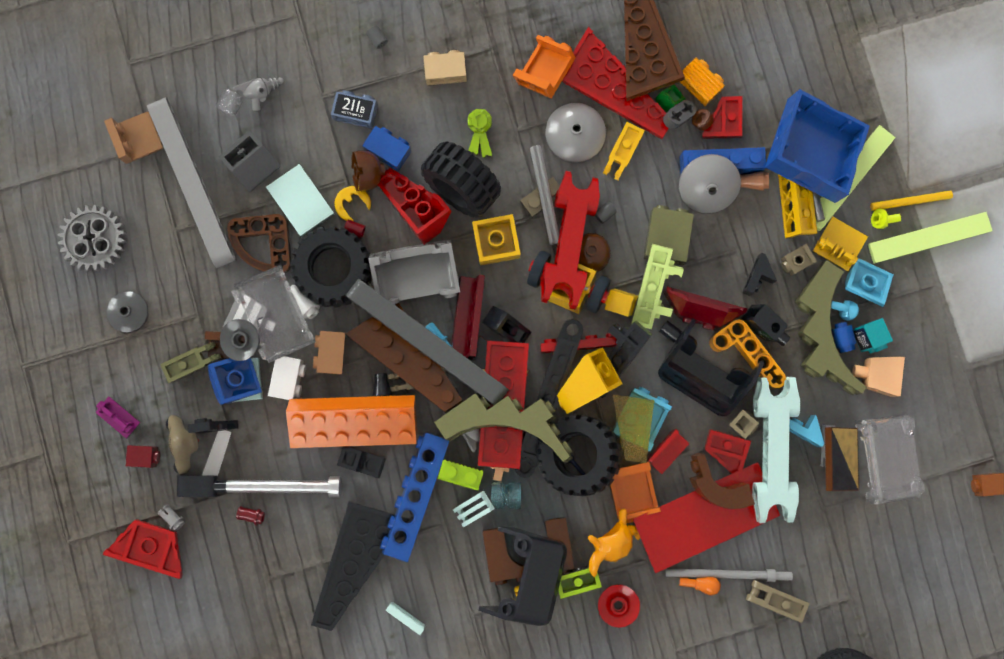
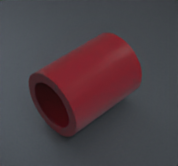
M348 219L344 228L350 233H354L359 239H362L366 226Z

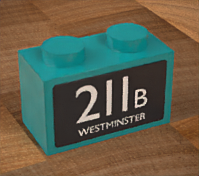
M883 318L853 329L861 352L868 351L871 354L888 348L887 343L893 341Z

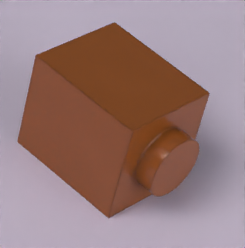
M1004 473L972 475L971 488L975 492V496L1004 495Z

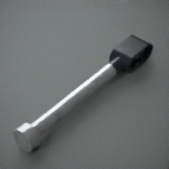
M177 475V497H217V493H328L329 497L340 498L342 487L340 476H330L329 481L217 480V476Z

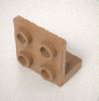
M149 112L119 123L113 118L104 121L118 158L126 164L164 148Z

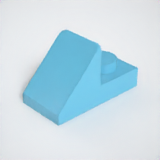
M811 415L804 427V423L796 418L790 419L789 432L816 447H823L824 440L816 415Z

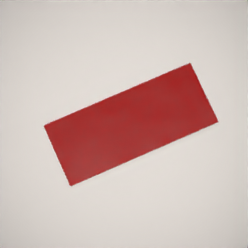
M757 462L744 468L742 473L739 470L715 482L721 487H728L740 482L747 483L752 493L753 483L762 482V470ZM696 491L660 506L661 512L647 515V512L633 519L655 573L763 524L756 521L754 505L740 509L723 508L704 500ZM776 505L769 509L766 522L780 516Z

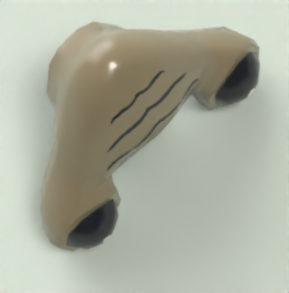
M171 415L166 421V428L170 431L168 438L169 448L175 458L173 469L176 473L185 475L191 467V454L198 450L199 439L196 434L189 433L186 430L180 417Z

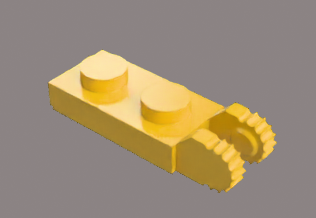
M626 122L608 158L609 161L603 174L607 175L612 168L613 162L620 164V167L616 171L614 179L619 180L645 130Z

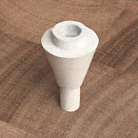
M292 285L289 291L296 298L303 318L312 319L317 316L320 305L303 295L296 285Z

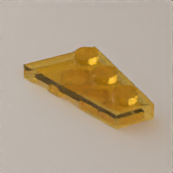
M612 394L624 460L646 463L654 400Z

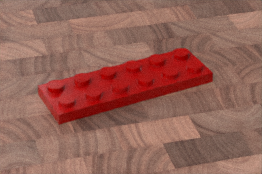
M487 340L485 372L508 388L509 391L504 398L507 396L512 399L517 398L523 407L520 411H524L529 343ZM499 426L481 428L478 466L520 469L523 431Z

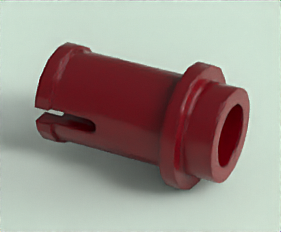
M240 506L236 519L253 522L257 526L263 523L265 512H262L261 509L253 510Z

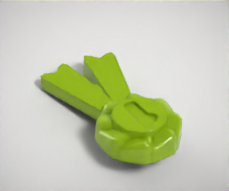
M475 109L468 115V127L474 132L468 151L478 155L479 146L481 145L482 157L492 156L486 134L492 127V116L485 109Z

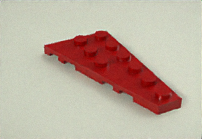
M588 27L573 51L576 58L562 82L656 137L663 139L669 129L663 122L666 112L648 94L627 101L625 66L615 55L613 56L605 47L606 45Z

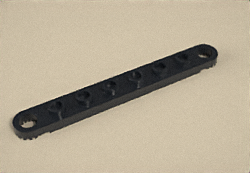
M568 319L562 325L536 402L539 399H543L545 402L549 401L555 410L559 403L557 394L566 383L583 334V326L576 319ZM570 324H576L578 326L577 334L569 335L566 331L567 327ZM526 431L522 440L521 462L527 461L531 467L527 472L515 469L517 475L523 478L529 477L534 473L538 462L537 455L541 454V449L538 448L539 442L543 443L540 438Z

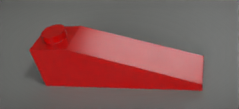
M391 168L386 170L385 175L381 176V181L378 184L379 188L422 244L425 245L441 233L452 212L439 195L427 191L423 186L413 183L407 177Z

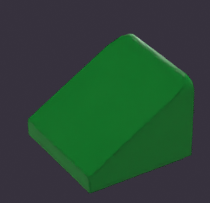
M675 84L661 91L655 98V101L666 113L683 100H686Z

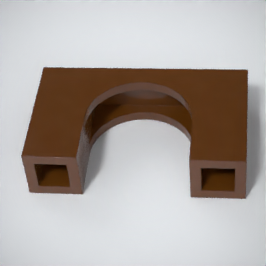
M566 517L544 520L547 537L563 542L567 548V556L562 574L567 573L570 569H574ZM498 528L483 530L490 582H495V585H502L508 583L507 580L515 578L516 582H520L524 565L515 562L508 554L504 532L498 531Z

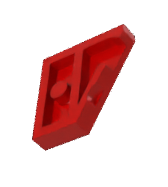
M742 96L721 97L713 113V123L708 129L704 130L702 134L703 139L742 138Z
M709 429L704 449L730 473L733 474L739 470L742 473L751 441Z

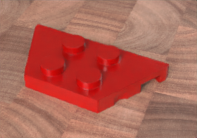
M138 519L134 520L127 527L126 531L121 533L116 538V541L103 552L105 556L174 578L181 579L183 576L177 532Z

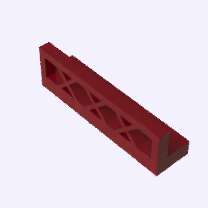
M478 275L476 278L465 276L459 278L460 292L457 294L451 347L469 360L476 357L485 275Z

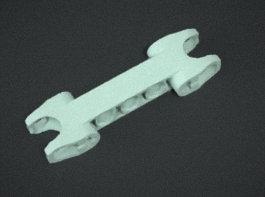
M758 377L753 396V413L756 418H763L762 482H754L752 485L756 521L766 523L769 509L773 505L780 504L784 520L790 523L794 522L799 503L797 482H789L790 417H798L800 413V397L795 377H786L783 391L779 395L773 396L770 393L767 378Z

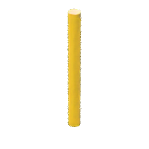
M944 191L874 202L870 204L872 211H875L879 208L888 209L952 199L953 192Z

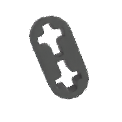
M683 100L664 115V124L670 129H677L694 116L696 106L689 100Z

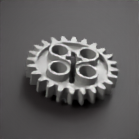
M85 205V211L78 207V214L70 212L72 218L70 220L64 218L67 225L60 226L64 230V233L58 234V236L63 238L58 244L64 246L60 252L66 254L65 260H71L70 265H77V268L80 270L85 268L86 271L91 272L92 268H94L95 271L99 272L100 266L108 269V262L114 265L113 258H121L118 251H125L124 248L120 247L121 244L127 243V241L122 239L127 233L120 231L125 226L122 223H118L120 218L117 216L113 217L114 212H107L105 207L99 210V207L96 205L92 209ZM104 222L103 230L98 231V225ZM84 226L83 233L78 235L79 227ZM107 242V248L101 251V245ZM83 246H86V247H87L86 253H84L83 255H81V253H80L81 248H82Z

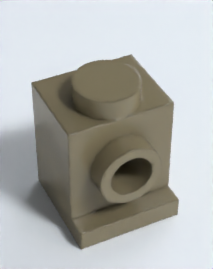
M807 244L781 258V266L790 276L817 262ZM796 257L801 261L800 264L795 261Z
M743 409L730 423V426L746 439L759 428L760 420L748 409Z

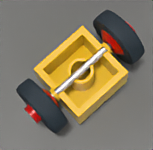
M540 251L536 259L531 262L528 270V285L534 288L540 286L545 262H551L552 255L550 253ZM578 264L577 270L586 271L587 279L577 308L575 310L569 309V297L566 292L560 289L553 290L548 301L580 314L588 297L586 309L597 313L602 303L605 304L610 292L607 291L611 280L600 276L595 285H593L596 279V271Z

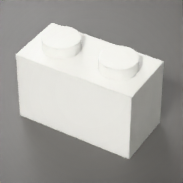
M276 355L268 396L285 400L299 398L302 391V385H299L300 379L304 377L306 365H303L304 361Z

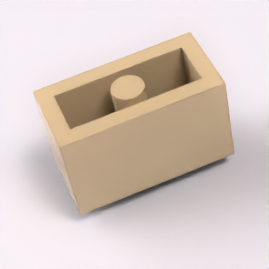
M451 50L446 54L431 52L423 56L427 85L467 82L464 52Z

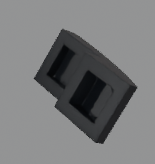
M344 446L337 466L380 479L386 458Z

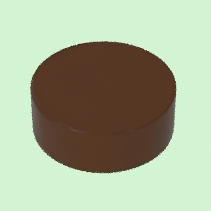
M707 109L696 111L692 117V124L698 130H706L713 123V115Z

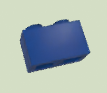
M375 126L362 145L365 151L374 153L381 162L398 172L411 154L409 143L401 137L396 139L392 136V132L385 127L380 129Z

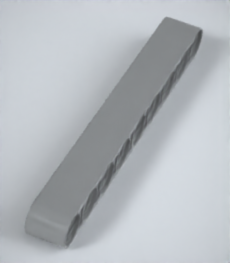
M165 97L148 104L147 108L214 266L219 268L235 261L234 252L170 102Z

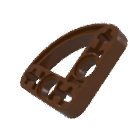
M282 215L242 217L229 221L227 225L229 240L235 252L243 261L259 271L270 274H285L291 269L288 222ZM277 219L283 222V225H280L279 229H277L275 226H269L270 230H267L268 225L266 220H268L270 224L276 223ZM261 221L263 223L262 230L254 231L252 228L253 223ZM246 222H248V233L247 229L245 228L239 229V233H236L235 230H232L234 227H236L237 223L240 226L244 227L247 226ZM269 235L271 264L258 261L249 255L239 238ZM277 239H284V248L276 249L274 246ZM275 253L282 254V260L287 262L286 265H283V269L276 266L277 263H280V256H275Z

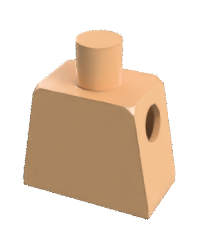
M905 357L865 359L864 366H853L852 374L856 378H863L862 383L868 390L890 397L901 396Z

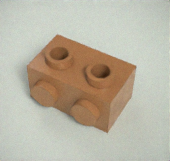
M320 331V335H315V348L319 349L318 356H314L313 368H317V373L342 375L345 333Z

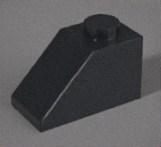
M492 306L482 321L484 325L509 342L525 343L532 333L509 313L495 306Z

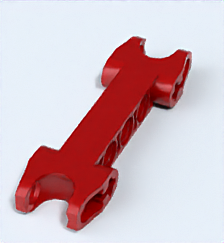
M565 171L554 202V207L564 209L554 264L545 262L540 282L541 302L547 303L552 291L560 289L566 292L569 297V309L575 310L578 306L581 294L586 286L587 272L577 269L586 215L595 216L599 204L598 178L593 177L587 189H578L572 183L570 171Z

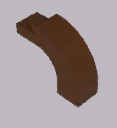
M696 453L690 455L692 459L690 465L696 476L689 479L695 491L704 500L728 509H740L755 504L749 484L740 482L728 487H721L712 478L705 454Z

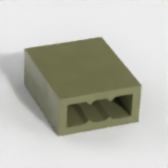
M663 205L653 207L650 213L643 259L649 258L652 244L672 248L673 252L670 260L675 261L674 264L684 265L687 262L694 214L689 213V210L686 209L669 210V207Z

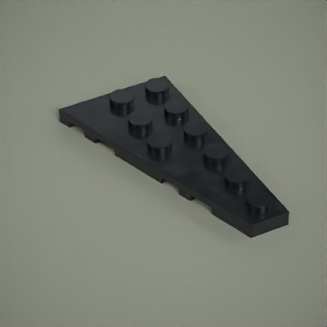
M348 502L311 626L329 631L333 630L349 604L384 557L383 549L380 546L383 537H388L390 531L387 528L391 516L395 517V514ZM401 516V518H402V520H403L404 522H408V521H409V518H405V517H402V516ZM397 531V532L395 533L394 539L397 538V536H398V534L400 533V531Z

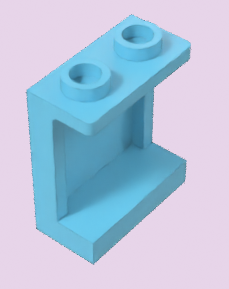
M633 388L612 432L625 441L647 452H651L654 446L653 442L672 406L668 405L669 401L665 398L658 396L656 399L650 396V391L645 388Z

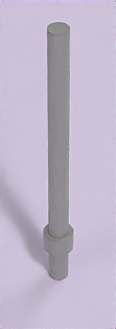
M665 569L666 577L766 580V582H776V580L792 581L793 579L792 572H776L775 569H766V571Z

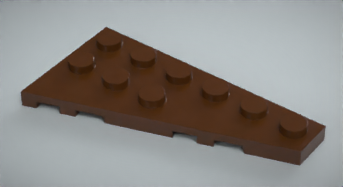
M624 0L626 99L629 101L683 81L685 76L654 0Z
M399 303L395 304L398 308L404 311ZM373 316L345 334L445 413L463 402L437 363Z

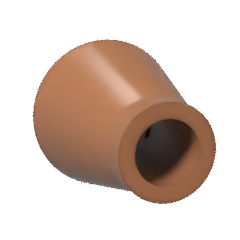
M759 171L740 175V188L761 191L769 189V172Z

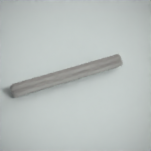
M536 145L530 148L549 243L550 245L558 244L559 230L542 148L540 145Z

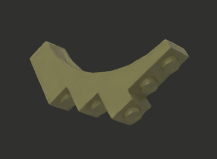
M826 260L820 264L794 302L798 305L797 308L805 314H811L798 332V335L802 337L801 340L809 346L814 345L801 364V367L812 378L823 377L824 374H827V379L833 383H840L844 386L843 390L851 395L863 394L867 387L854 377L843 363L831 333V302L836 285L844 271Z
M475 393L434 422L445 440L452 441L467 432L479 428L499 426L519 429L540 438L554 450L563 462L567 463L573 459L570 454L573 450L566 441L562 442L558 437L561 433L554 423L550 425V422L556 419L553 414L556 410L549 401L545 402L543 399H539L521 412L520 410L523 407L517 398L512 399L507 396L489 409L488 407L491 406L489 401Z

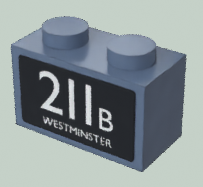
M336 91L331 116L335 121L373 129L378 104L369 95H362L360 97L355 96L350 91Z

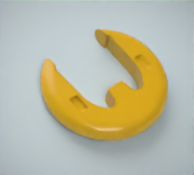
M354 186L342 189L337 194L334 203L339 217L345 221L348 219L354 221L343 207V201L348 203L353 201L351 197L353 194L359 196L370 211L371 200L366 191H356Z

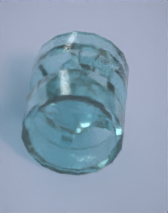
M492 482L491 503L494 508L503 509L507 506L509 509H521V482H509L508 485H505L503 482Z

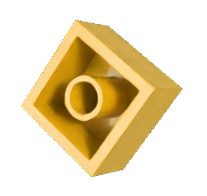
M513 214L472 222L480 266L520 258L521 254Z

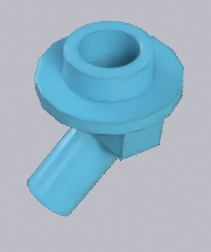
M844 300V303L831 302V309L838 310L840 317L845 321L853 320L858 315L859 307L853 301Z

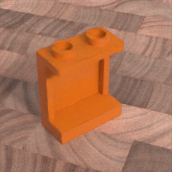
M537 35L535 38L538 42L537 47L522 71L516 69L513 77L518 85L552 99L576 57L568 44H559L549 36L542 37Z
M650 462L619 468L618 475H614V481L610 485L618 520L619 511L623 508L627 511V523L634 522L633 519L647 512V515L661 512L660 507L658 508L651 478Z

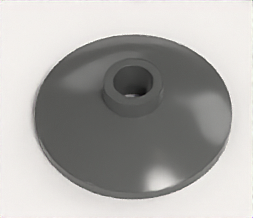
M122 292L115 295L107 306V319L110 325L121 332L138 330L144 325L148 317V306L145 300L134 292ZM127 307L128 313L123 315L122 310Z
M234 319L223 327L220 334V345L223 352L229 358L236 361L248 360L255 355L259 348V333L251 322L244 319ZM242 336L245 338V343L241 341Z

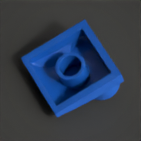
M229 358L208 365L209 378L220 405L230 404L233 401L262 393L251 358L244 361H236Z

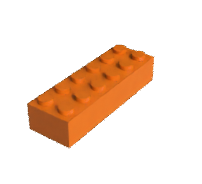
M415 395L289 399L286 418L290 448L417 443Z

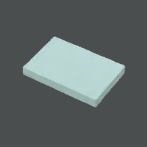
M300 164L266 186L301 237L335 215Z

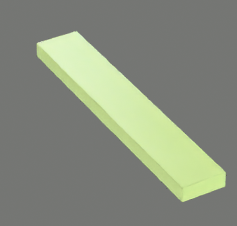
M880 125L864 143L863 150L857 160L856 173L849 195L896 138ZM822 196L820 197L825 220L821 222L816 220L818 231L822 230L848 196L836 203Z
M987 212L869 243L868 248L873 264L989 233L993 230Z

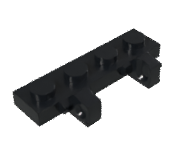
M637 321L633 322L630 328H622L616 323L608 330L617 339L615 342L617 345L608 358L619 378L652 336V333ZM609 392L605 393L604 395H602V396H600V397H601V398L606 397V395H607Z

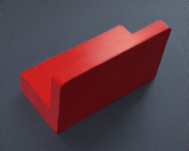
M673 429L646 461L650 462V465L660 474H663L690 443L679 434L677 429Z

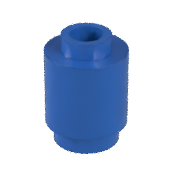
M847 321L834 324L835 328L831 329L839 353L855 350V344L857 343L852 324L847 325Z

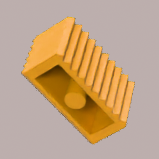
M697 57L682 70L685 80L680 81V83L703 106H706L725 86L722 77L717 73L713 74L709 70L707 62L702 59L699 60Z

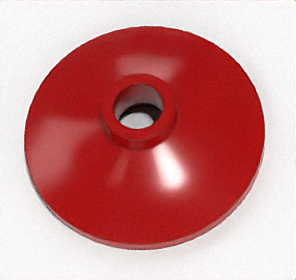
M616 584L609 586L601 593L598 600V611L605 623L612 627L622 628L636 620L640 611V601L637 594L630 587ZM617 601H620L622 603V606L619 609H616L614 607V604Z

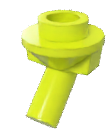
M880 208L876 209L871 216V224L877 229H884L888 227L889 223L901 222L900 213L888 215L886 210Z

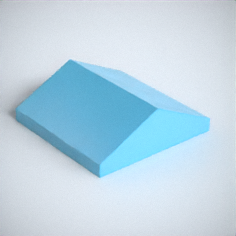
M858 258L857 262L854 265L852 264L845 279V290L883 307L894 274Z

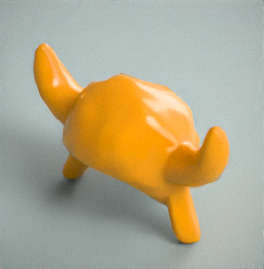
M623 508L619 511V521L605 535L598 539L593 535L588 536V540L595 548L589 560V570L593 577H596L598 568L603 560L617 562L629 554L633 547L632 536L637 540L640 539L636 526L627 525L626 509Z

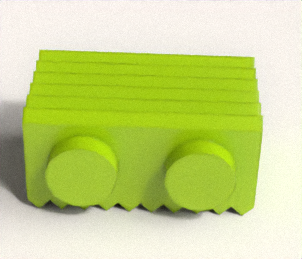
M445 459L442 462L438 479L478 491L484 472L479 470V468L467 467V465H460L459 462L455 463V461L451 462V460L447 461Z

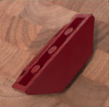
M668 286L663 292L669 304L673 307L676 316L683 319V323L689 324L692 318L696 320L695 323L702 324V328L711 331L747 312V308Z

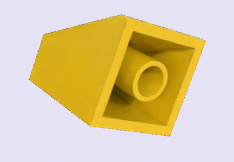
M603 347L582 358L557 394L559 404L567 414L623 384Z

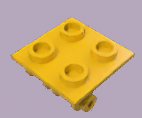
M832 216L813 252L849 271L852 264L854 265L857 262V256L868 236Z

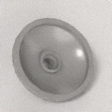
M565 104L556 109L549 117L545 130L546 141L550 150L558 158L571 163L585 162L597 155L603 147L606 138L605 123L600 114L586 104ZM578 126L580 128V131L575 132L573 130V127Z
M715 154L703 155L691 161L684 168L679 179V192L682 200L689 208L700 213H715L727 208L736 199L741 187V177L734 163L724 156ZM715 187L713 192H709L710 188Z

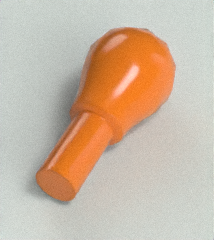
M680 577L679 586L692 587L710 596L716 595L721 588L719 580L715 577L696 579Z

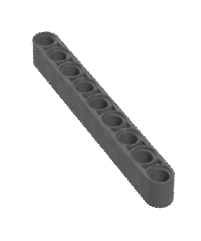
M357 279L345 295L477 394L483 396L492 405H496L508 393L509 389L360 279Z

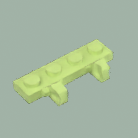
M652 244L631 324L637 321L643 327L652 329L655 318L659 319L660 315L671 317L673 307H664L660 299L664 281L668 279L669 275L674 274L682 278L684 271L683 267L675 266V261L670 260L673 252L672 248Z

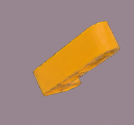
M739 319L729 323L710 338V347L716 352L724 351L734 344L753 370L758 365L760 357L765 359L766 366L762 368L759 377L767 378L769 389L783 387L786 379L784 372L743 320ZM733 325L740 326V335L733 333ZM717 337L724 339V347H719L716 344ZM746 341L753 343L754 348L752 352L746 350ZM772 369V371H769L768 374H765V373H764V372H766V371ZM772 376H777L776 383L771 382Z

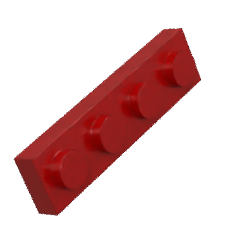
M610 333L606 334V338L588 335L585 336L584 340H580L577 350L616 347L617 344L615 342L617 339ZM545 339L544 343L540 344V352L552 353L557 342L556 339Z

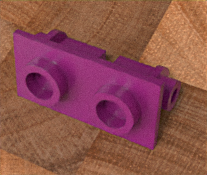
M109 396L104 402L100 401L96 405L98 409L95 413L126 439L140 424L136 418Z

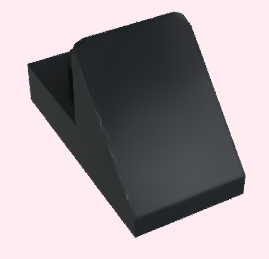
M761 253L757 256L743 289V294L751 296L754 292L757 293L762 284L760 279L771 284L777 281L766 254Z

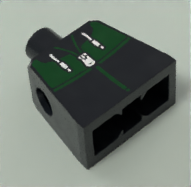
M766 304L751 305L740 319L765 341H776L781 346H784L790 340V336L784 332L788 325Z

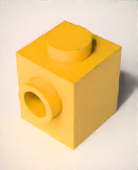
M611 289L605 303V310L627 317L632 316L638 295L618 289Z

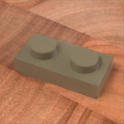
M552 177L548 182L554 203L560 186ZM538 188L520 200V203L532 218L543 210Z

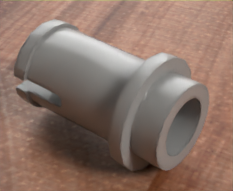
M168 504L163 507L168 515L162 509L158 512V515L170 525V530L174 529L177 531L185 524L184 518L182 516L179 517Z

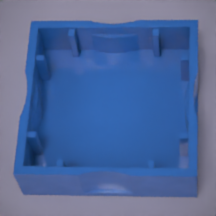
M799 89L787 99L765 168L836 203L849 195L856 173L857 160L863 150L870 126L846 113L833 109L824 101Z

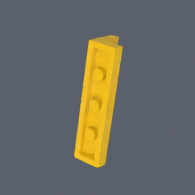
M778 174L785 238L817 234L813 192ZM788 181L790 182V189H789V191L787 190V183H788ZM790 202H792V205H793V208H792L791 211L789 210V204H790ZM794 221L795 231L792 232L791 224Z

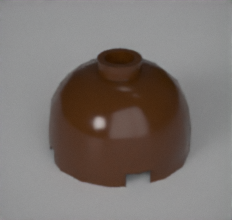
M358 150L352 152L351 168L354 169L352 177L355 190L365 192L374 189L380 183L381 176L385 175L384 164L380 163L379 158L370 151Z
M596 233L583 234L578 264L593 269L598 273L607 266L611 258L610 246L601 235Z

